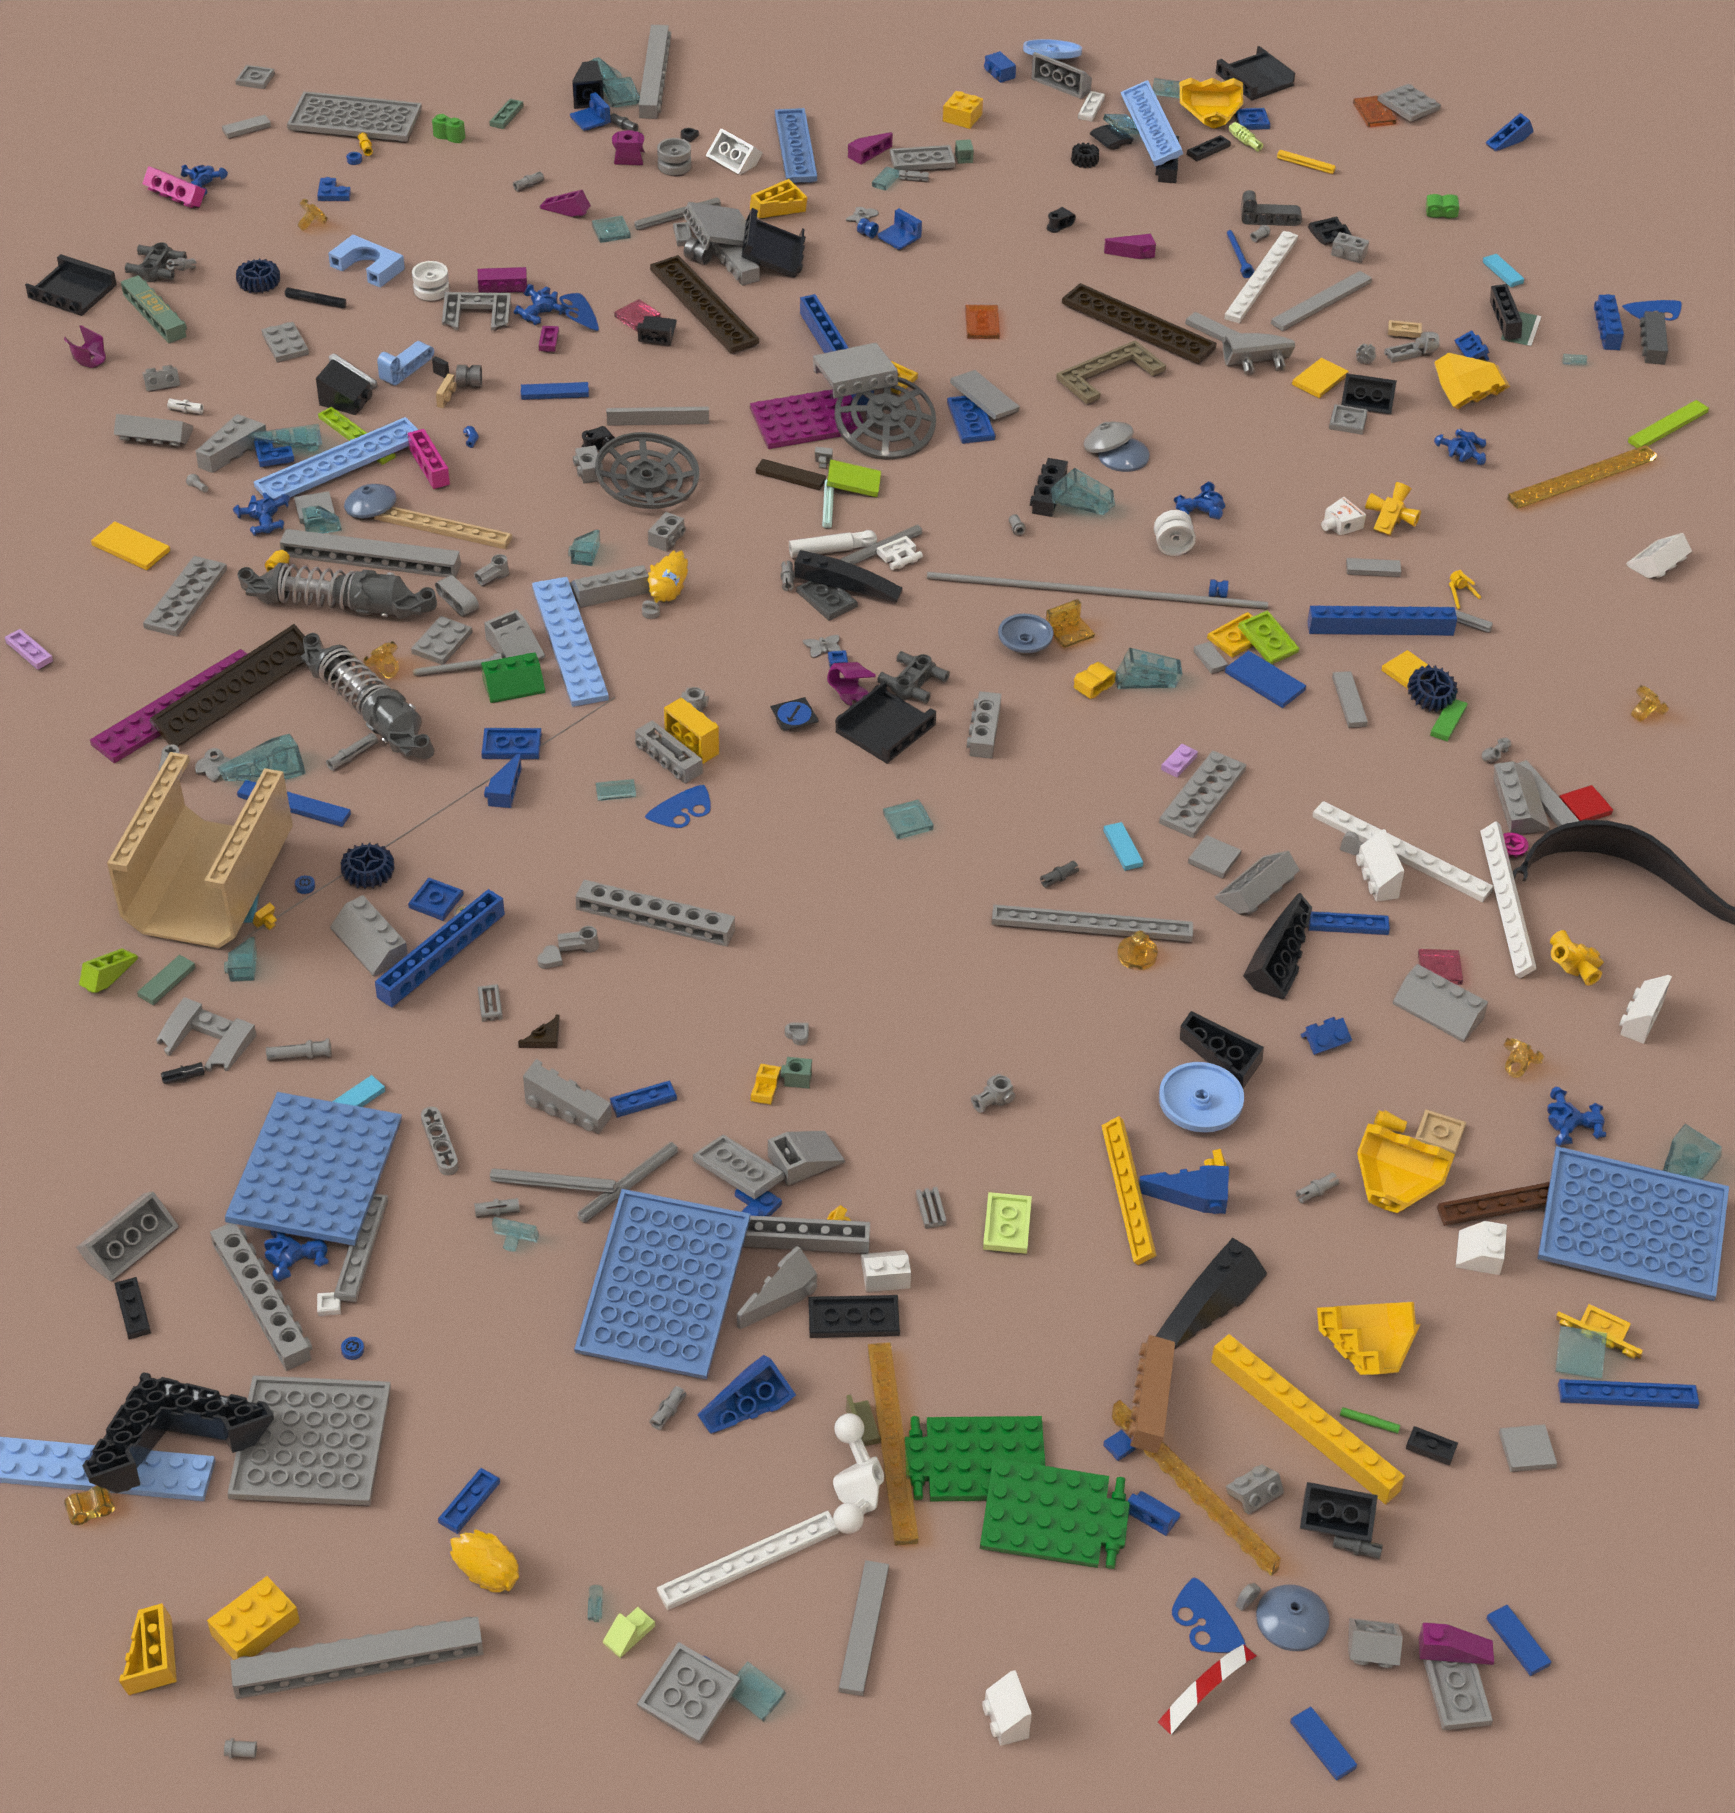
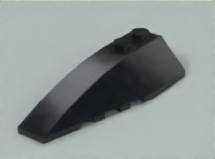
M800 550L794 561L795 578L893 602L898 601L903 591L902 587L886 578L841 559Z
M1301 893L1295 896L1274 922L1258 946L1243 975L1254 990L1280 999L1286 998L1299 972L1297 963L1298 959L1302 958L1301 944L1305 943L1306 936L1304 930L1309 925L1312 906Z
M1232 1237L1189 1288L1156 1337L1175 1342V1350L1194 1337L1196 1332L1202 1328L1206 1329L1212 1325L1214 1320L1224 1317L1228 1314L1229 1310L1243 1304L1267 1276V1272L1252 1249Z

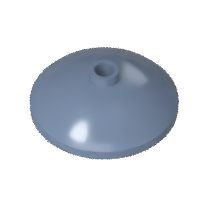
M1131 437L1129 441L1115 449L1099 452L1098 458L1103 465L1112 470L1131 472L1143 468L1148 463L1149 450L1141 441Z
M367 484L349 494L345 500L344 508L347 514L352 517L370 518L388 511L395 504L397 497L395 491L387 485Z
M1026 613L1015 614L1001 622L998 636L1003 645L1015 652L1035 653L1050 645L1053 639V629L1050 623L1040 616Z
M1287 1584L1270 1589L1260 1599L1256 1611L1257 1624L1263 1636L1273 1645L1288 1651H1304L1315 1647L1324 1639L1329 1627V1613L1325 1603L1313 1591L1298 1585Z

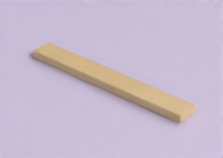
M391 507L388 511L374 516L375 520L501 549H506L512 540L511 533L397 507Z

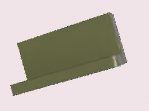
M851 1394L846 1395V1412L859 1416L864 1423V1434L861 1437L864 1446L880 1443V1436L869 1401L853 1403Z

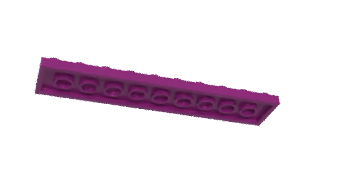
M239 649L90 739L91 746L115 764L161 736L149 721L152 716L247 655V653Z

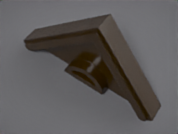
M556 1014L555 1018L550 1022L542 1024L533 1030L531 1035L525 1039H520L518 1041L519 1048H557L560 1015Z

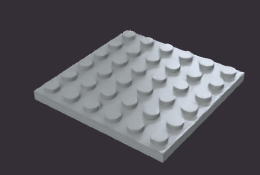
M253 1375L247 1401L256 1404L258 1401L266 1402L274 1415V1420L256 1445L236 1452L227 1493L228 1498L370 1506L389 1403L391 1382Z

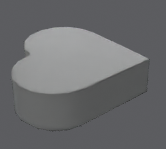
M1349 831L1342 839L1340 850L1352 855H1358L1360 846L1363 843L1359 840L1356 833Z
M554 945L546 946L543 953L537 957L539 967L544 969L563 965L559 949Z
M789 1023L785 1026V1036L792 1039L794 1044L801 1046L808 1042L809 1023Z
M1255 1583L1248 1584L1240 1593L1235 1606L1244 1611L1258 1597L1261 1588Z

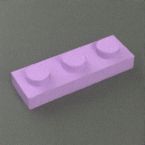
M21 629L5 637L6 643L37 670L53 662L52 655Z

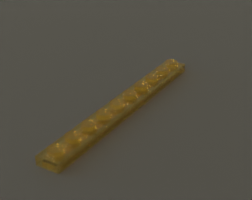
M1645 445L1509 493L1507 500L1519 509L1654 461L1657 454Z
M891 1343L868 1344V1356L894 1545L918 1544L919 1538Z
M1119 1400L1113 1404L1112 1419L1117 1426L1122 1427L1128 1433L1130 1424L1134 1420L1130 1419L1131 1410ZM1163 1441L1158 1453L1144 1450L1145 1454L1153 1458L1159 1464L1161 1470L1166 1474L1168 1473L1175 1480L1177 1486L1184 1489L1191 1496L1193 1502L1200 1505L1207 1512L1210 1519L1216 1521L1223 1528L1226 1535L1233 1538L1240 1545L1243 1552L1249 1554L1262 1570H1266L1271 1576L1278 1571L1281 1558Z

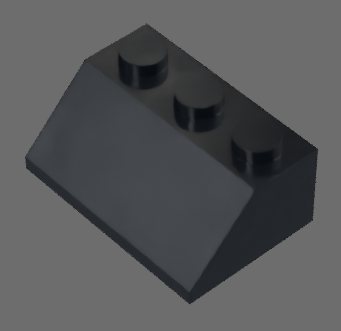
M1346 373L1341 405L1391 414L1397 380Z
M1307 1482L1301 1511L1300 1529L1371 1543L1378 1495Z

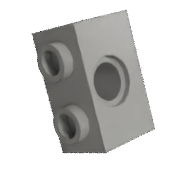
M595 445L575 449L573 463L574 466H577V475L582 478L583 483L598 481L595 473L598 451Z

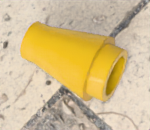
M1378 1110L1374 1125L1382 1126L1390 1131L1404 1133L1407 1121L1386 1110Z

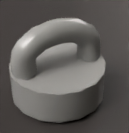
M644 601L642 604V615L645 618L654 619L660 615V606L654 601Z

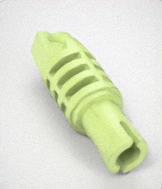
M1237 122L1229 126V131L1234 137L1246 146H1251L1257 152L1263 148V143L1257 140L1255 135Z

